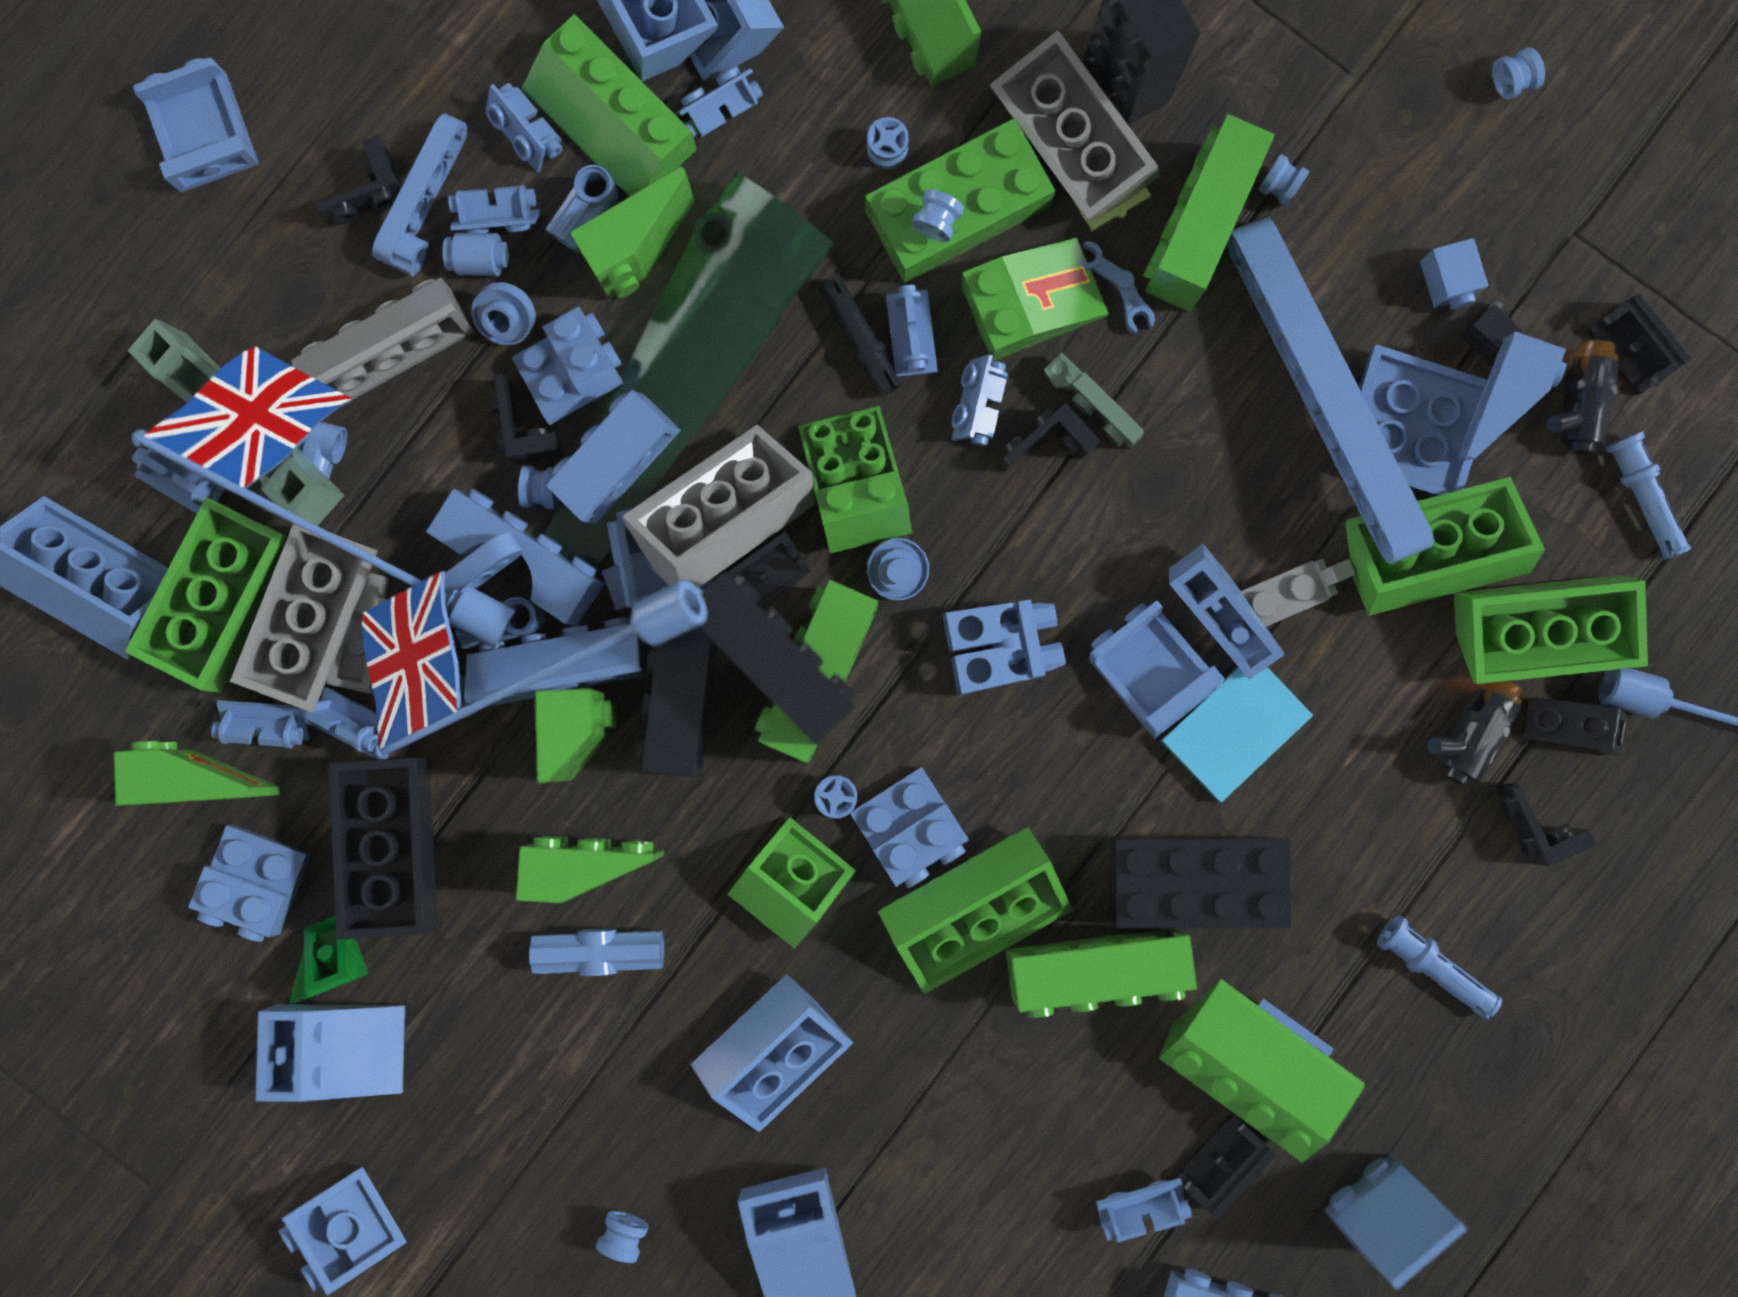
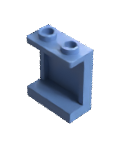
M212 58L190 60L182 68L168 73L152 74L146 77L144 82L133 86L135 95L146 106L165 161L159 163L164 179L181 193L259 164L227 74Z
M1155 601L1149 607L1142 603L1133 609L1124 618L1127 624L1116 633L1109 629L1101 634L1091 644L1094 650L1090 653L1089 659L1091 664L1154 739L1219 689L1224 681V677L1214 666L1209 669L1162 613L1163 607L1158 601Z

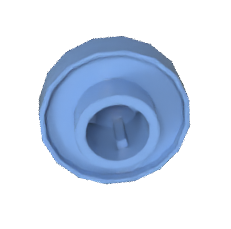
M505 282L491 283L480 291L472 303L471 314L475 326L482 335L492 342L501 345H515L523 341L535 325L536 313L532 301L525 292L514 285Z
M892 537L881 541L872 549L867 559L866 573L871 586L879 595L890 600H905L915 596L924 588L929 577V562L925 552L917 543L907 538Z

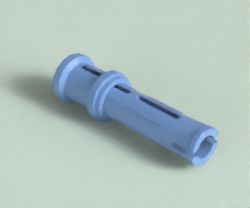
M1640 431L1609 444L1605 449L1607 453H1613L1623 475L1620 479L1622 485H1625L1626 488H1632L1662 552L1663 559H1669L1673 557V554L1677 556L1690 550L1691 546L1687 543L1656 477L1660 475L1659 464L1652 463L1642 441L1645 437L1644 432Z
M1399 915L1393 918L1381 931L1377 945L1383 950L1390 949L1402 958L1410 971L1416 973L1423 972L1462 1003L1470 1007L1484 1020H1488L1490 1016L1493 1017L1498 1012L1502 1004V998L1484 987L1466 971L1439 952L1436 941L1430 937L1423 938L1408 926V921L1403 916Z

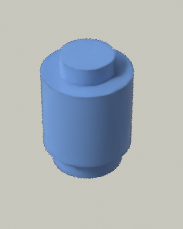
M456 233L454 237H446L444 240L443 261L446 270L455 271L457 275L499 276L502 268L508 266L509 249L507 243L501 241L498 233Z

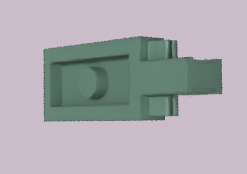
M1062 352L1044 369L1045 376L1055 389H1068V391H1072L1076 395L1072 401L1086 416L1090 417L1094 413L1106 424L1102 431L1117 446L1120 447L1125 443L1131 449L1142 438L1144 430Z

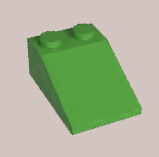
M682 166L570 232L609 300L615 296L619 298L628 296L640 286L639 282L647 277L695 201L688 177Z

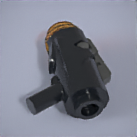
M1587 340L1579 343V349L1573 353L1572 366L1568 370L1566 377L1563 414L1551 416L1547 421L1549 431L1552 433L1562 432L1561 443L1569 446L1568 452L1573 454L1593 455L1597 448H1603L1606 445L1610 412L1617 393L1616 385L1619 362L1618 355L1615 353V344L1601 340Z
M1511 681L1480 684L1476 694L1466 703L1451 737H1432L1428 741L1427 747L1429 752L1442 755L1439 764L1445 768L1442 774L1444 777L1462 786H1467L1469 781L1475 783L1480 781L1488 764L1493 761L1497 749L1502 745L1505 737L1509 735L1510 728L1520 711L1519 706L1522 700L1519 697L1523 691L1521 687Z

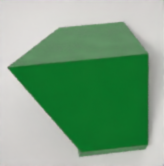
M336 916L304 928V949L289 1004L302 1001L368 974L356 939L336 940Z

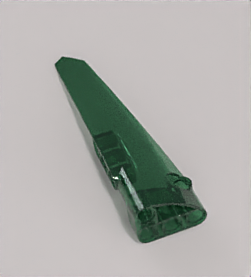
M738 171L730 179L707 213L697 220L694 233L621 377L623 384L616 387L598 424L600 426L610 415L609 408L620 395L634 390L646 395L681 431L597 524L582 522L562 501L560 502L545 535L562 546L559 553L571 561L577 556L597 569L611 550L607 522L617 521L616 512L631 510L649 498L700 426L718 407L783 317L782 312L807 279L810 280L834 248V242L825 234ZM714 223L723 225L726 231L724 240L716 246L706 244L704 240L705 229Z

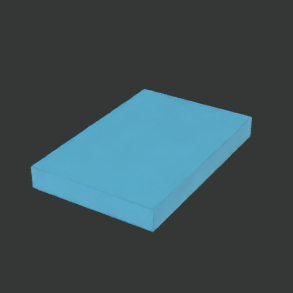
M1237 667L1224 679L1219 689L1198 704L1160 741L1218 803H1222L1297 732L1313 714L1268 667L1250 680Z

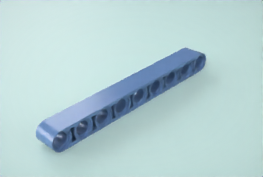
M1266 216L1232 230L1227 242L1229 254L1382 557L1389 564H1393L1433 547L1434 538L1429 523L1272 219Z

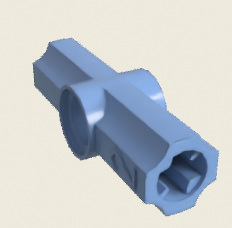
M614 928L579 930L576 934L531 936L529 962L532 974L579 972L581 976H602L616 974L617 970L662 969L664 967L665 951L662 930L616 932Z

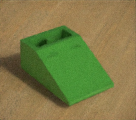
M880 406L798 425L808 467L812 472L814 492L830 553L912 533L908 503Z
M542 835V837H534L533 844L520 846L516 900L562 903L663 857L664 850L653 849V841L628 840V842H622L621 847H610L611 839L585 838V840H578L577 845H569L567 836Z

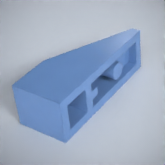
M1518 332L1504 337L1461 446L1458 459L1467 461L1476 458L1550 391L1551 386H1558L1566 369V363L1562 362L1566 351L1565 348Z
M1201 544L1169 568V584L1249 680L1284 656L1283 650L1249 602L1204 544Z

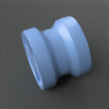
M1527 47L1520 50L1516 57L1504 56L1497 59L1493 64L1492 76L1498 93L1504 99L1510 100L1517 97L1524 89L1533 91L1540 88L1545 81V68L1539 53L1534 48Z
M884 117L876 120L870 126L867 134V153L874 165L882 169H894L905 161L909 143L908 131L905 125L898 119ZM883 147L891 148L892 151H890V150H885V149L881 150V148H883Z
M1280 154L1258 188V191L1263 194H1273L1278 197L1279 204L1287 207L1310 171L1304 167L1295 168L1289 164L1288 157Z
M928 189L922 197V210L914 214L911 225L918 232L933 240L949 242L954 232L952 225L955 220L961 218L964 206L957 199L944 192Z
M532 465L522 466L518 484V498L521 507L531 508L534 504H542L546 509L556 510L559 498L546 486L554 477L552 472L555 467H548L545 471L536 470Z
M830 776L823 779L815 791V803L818 810L830 818H842L848 815L854 809L857 802V791L854 784L843 776Z
M609 1211L605 1219L606 1232L599 1237L596 1249L613 1260L626 1263L636 1262L640 1253L638 1243L641 1238L646 1236L649 1228L648 1224L632 1214L621 1211Z

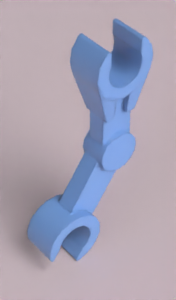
M1084 242L1083 248L1092 252L1095 260L1091 263H1086L1079 258L1084 268L1096 272L1114 284L1115 288L1119 290L1124 302L1125 323L1128 331L1133 335L1137 334L1138 330L1133 322V317L1136 315H1143L1147 319L1148 327L1151 330L1155 322L1154 313L1138 295L1134 285L1133 274L1127 270L1120 269L1103 258L1102 251L1096 243Z

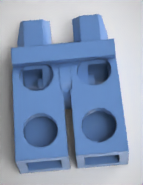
M1030 599L947 612L942 616L949 654L992 645V649L956 655L951 658L958 696L1040 678L1046 675L1045 672L1066 664L1061 642L1040 646L1037 630L1058 626L1054 604H1032Z

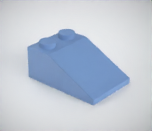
M1388 1155L1386 1158H1378L1372 1161L1364 1169V1176L1354 1185L1342 1187L1334 1193L1330 1199L1331 1204L1324 1211L1353 1247L1397 1290L1467 1229L1409 1170L1392 1156Z

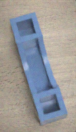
M453 488L426 532L464 556H469L494 537L511 532L522 550L521 555L526 560L531 571L532 594L530 601L563 623L578 626L605 584L594 576L597 569L577 556L572 561L559 553L562 546L546 535L540 533L539 537L535 538L525 531L528 524L508 511H505L503 516L490 508L494 501L479 491L471 488L469 493H465Z

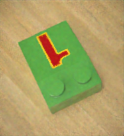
M1077 238L1002 256L963 272L961 288L988 354L993 356L992 361L1108 316V311L1091 270L1084 268L1079 259L1081 258L1087 263Z
M132 742L131 751L114 752L116 805L280 795L279 786L197 751L177 750V742Z

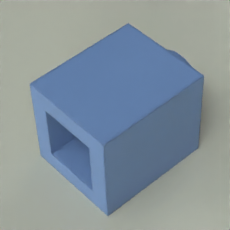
M1474 238L1435 248L1420 261L1434 308L1449 305L1451 310H1456L1469 306L1476 302L1475 296L1489 286Z

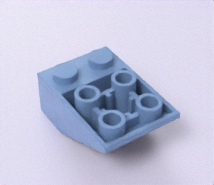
M276 1004L258 1011L256 1101L301 1102L403 1093L405 1005Z
M826 1168L741 1189L738 1204L749 1250L764 1297H856Z

